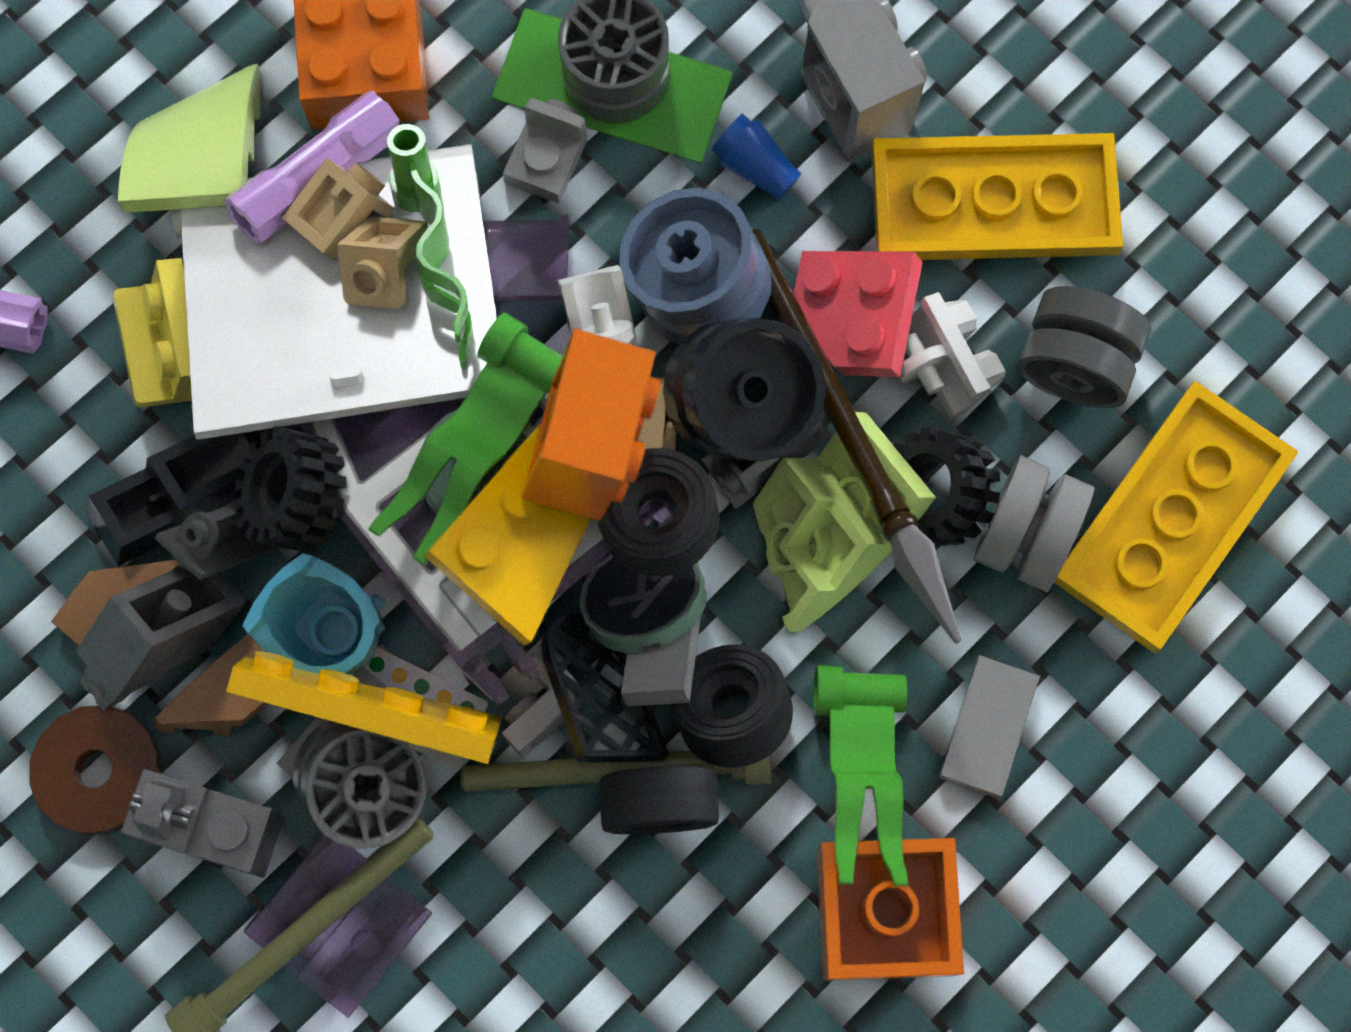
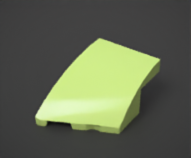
M258 64L248 66L140 121L133 128L124 149L118 187V203L125 213L226 206L223 199L248 181V162L254 161L255 120H260L261 70Z
M855 412L893 487L899 490L910 509V513L914 514L919 521L936 499L935 495L866 412ZM837 432L834 433L818 458L783 457L753 502L759 530L766 540V557L771 575L781 577L790 611V613L782 616L784 626L789 632H801L823 616L859 585L892 552L890 542L886 541L882 536V527L879 525L870 504L871 498Z

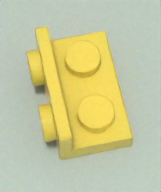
M182 258L156 260L150 284L119 288L114 291L113 295L133 402L137 407L192 401Z

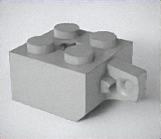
M798 0L808 25L800 76L848 162L871 152L873 138H900L911 133L925 81L927 80V72L917 50L913 47L906 48L896 31L898 29L896 15L889 1Z

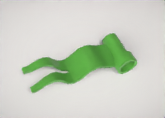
M399 125L392 129L387 137V146L392 164V170L389 174L392 197L396 205L401 209L409 212H420L422 218L430 224V227L424 232L416 245V257L423 290L431 302L456 313L453 323L454 337L456 342H461L458 350L460 367L466 369V355L473 338V324L465 287L459 279L439 270V267L449 255L450 239L444 207L440 200L441 184L438 170L429 160L423 131L415 125ZM434 285H437L439 287H442L446 290L455 293L459 299L437 288ZM465 323V330H464V333H463V336H462V335H461V330H462L463 324Z
M505 312L492 323L480 343L477 357L485 361L486 365L478 375L466 399L456 413L429 436L419 451L407 480L399 493L368 528L369 531L380 537L387 529L405 517L419 504L447 463L452 458L456 460L439 512L413 556L414 560L424 566L429 560L423 555L466 508L482 478L490 468L502 460L512 449L547 393L549 394L553 376L562 358V355L528 335L529 328Z
M816 665L813 680L814 716H829L830 722L829 756L831 776L835 780L836 787L834 844L839 884L853 885L865 791L870 789L873 791L877 838L883 863L891 876L893 886H908L902 852L903 783L900 774L897 773L895 764L894 713H905L906 675L843 672L842 666Z

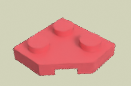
M802 251L794 295L826 357L843 375L900 378L923 263L914 252Z

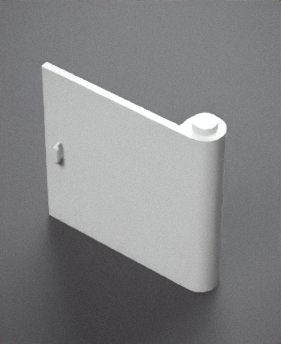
M471 144L428 151L430 162L438 170L441 184L440 200L444 207L450 239L449 255L441 264L439 270L459 279L465 287L473 324V338L466 355V369L460 367L458 350L461 342H456L454 337L453 323L456 313L430 301L423 290L417 257L404 269L407 302L400 309L350 305L343 299L339 258L337 257L334 260L323 254L288 223L264 242L255 244L244 232L240 231L228 214L227 206L170 210L176 237L178 239L182 238L193 428L197 440L467 397L478 375L486 365L485 361L477 357L478 348L486 332L497 319L480 206L479 183ZM390 157L370 159L359 164L385 184L384 189L379 195L396 208L390 218L425 221L420 212L403 210L394 202L389 184V174L392 170ZM374 210L369 215L373 217H384L383 215L379 214ZM434 285L437 288L459 299L455 293L446 290L442 287H439L437 285ZM465 323L463 324V327H462V330H461V335H462V336H463V333H464V330H465Z

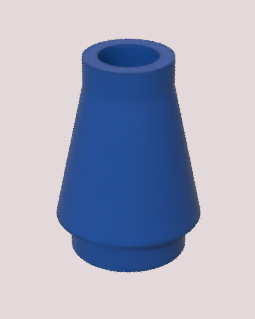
M743 113L731 123L711 149L721 158L718 165L768 192L777 201L789 191L802 175L791 164L760 120L756 119L752 122Z

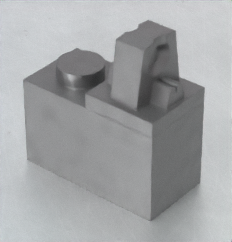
M178 567L111 596L76 650V653L87 665L80 683L86 692L94 696L96 704L104 711L122 702L133 691L162 678L169 669L212 649L245 603L220 573L199 580L192 572L182 567Z
M143 769L137 789L130 802V808L121 833L144 842L264 878L285 816L271 808Z

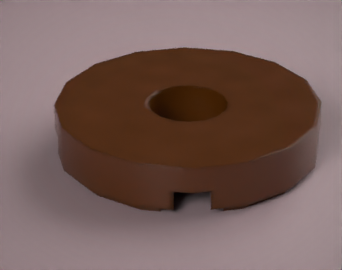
M82 706L57 717L39 736L30 758L29 785L38 807L57 825L85 835L111 834L122 829L130 808V802L137 789L143 769L162 774V755L152 732L131 714L113 707L103 711L99 706ZM106 753L112 762L110 778L99 787L88 788L83 783L80 775L83 762L92 754Z

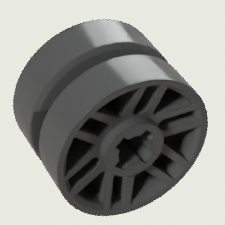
M578 0L570 7L560 24L558 46L564 87L572 103L587 116L610 123L632 121L653 110L664 97L670 80L669 33L666 21L660 10L650 0Z
M1058 286L1047 289L1042 295L1032 322L1034 331L1027 335L1017 362L1018 372L1024 379L1040 390L1075 404L1095 408H1115L1123 405L1127 400L1136 374L1134 364L1141 360L1151 332L1149 321L1131 305L1095 290L1073 286Z
M327 721L316 728L305 739L294 762L293 785L302 808L327 837L347 847L368 849L383 846L396 840L413 825L425 802L427 780L423 763L414 748L408 742ZM359 773L366 781L360 788L352 780Z

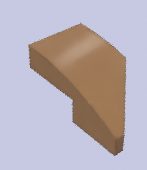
M174 559L89 571L51 622L75 643L80 645L111 596L181 566Z
M247 634L179 693L157 715L154 726L160 732L173 733L174 728L213 730V735L230 736L232 726L242 727L269 705L268 703L226 692L233 666L244 657L254 659L255 652L265 651Z

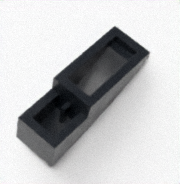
M273 428L197 440L194 435L148 457L145 469L89 495L87 517L118 567L160 545L155 539L157 533L182 525L190 514L214 511L240 496L242 492L234 490L236 480L244 479L245 471L239 469L242 459L251 460L252 455L248 450L249 446L253 441L261 442L260 434L265 430L273 431Z

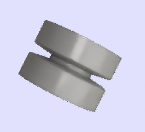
M1019 455L1000 493L999 503H996L992 513L994 516L984 529L973 560L1003 573L1008 569L1017 552H1021L1023 554L1017 571V580L1048 592L1059 575L1078 535L1094 493V486L1064 474L1058 479L1050 494L1046 495L1044 492L1050 475V467Z

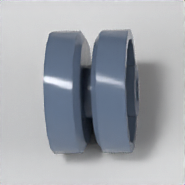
M700 187L673 190L649 202L630 221L620 243L619 267L622 269L623 279L629 292L637 304L642 307L651 325L670 342L679 344L702 325L723 320L760 318L771 295L772 269L742 209L722 193Z

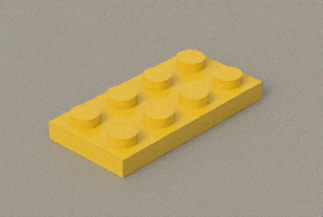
M1114 133L873 138L871 156L876 251L914 252L921 260L1114 256L1119 255L1123 248Z
M1194 380L1070 552L1054 583L1156 654L1162 649L1299 451Z

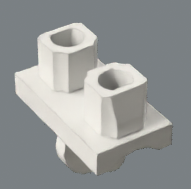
M618 265L557 280L570 337L574 328L638 346L622 269Z
M937 292L924 297L920 301L921 305L912 314L905 350L908 359L903 362L900 380L902 383H908L920 378L928 395L936 393L949 419L966 413L981 397L1005 377L1006 371L996 353L986 350L973 355L965 339L977 329V318L968 301L944 302L940 293Z

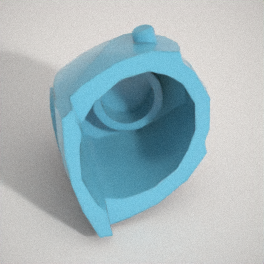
M302 553L283 567L266 584L254 601L242 626L265 652L281 655L295 662L293 668L318 674L320 670L327 669L350 675L372 661L379 645V636L385 630V624L380 611L385 606L386 601L377 594L370 598L350 575L333 564Z

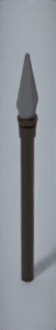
M752 229L772 269L771 295L769 300L780 322L787 324L806 337L821 360L827 388L824 408L871 498L870 504L879 525L882 527V536L891 544L895 568L922 600L953 642L959 643L961 636L934 543L918 529L917 517L910 513V509L899 490L893 487L762 231Z

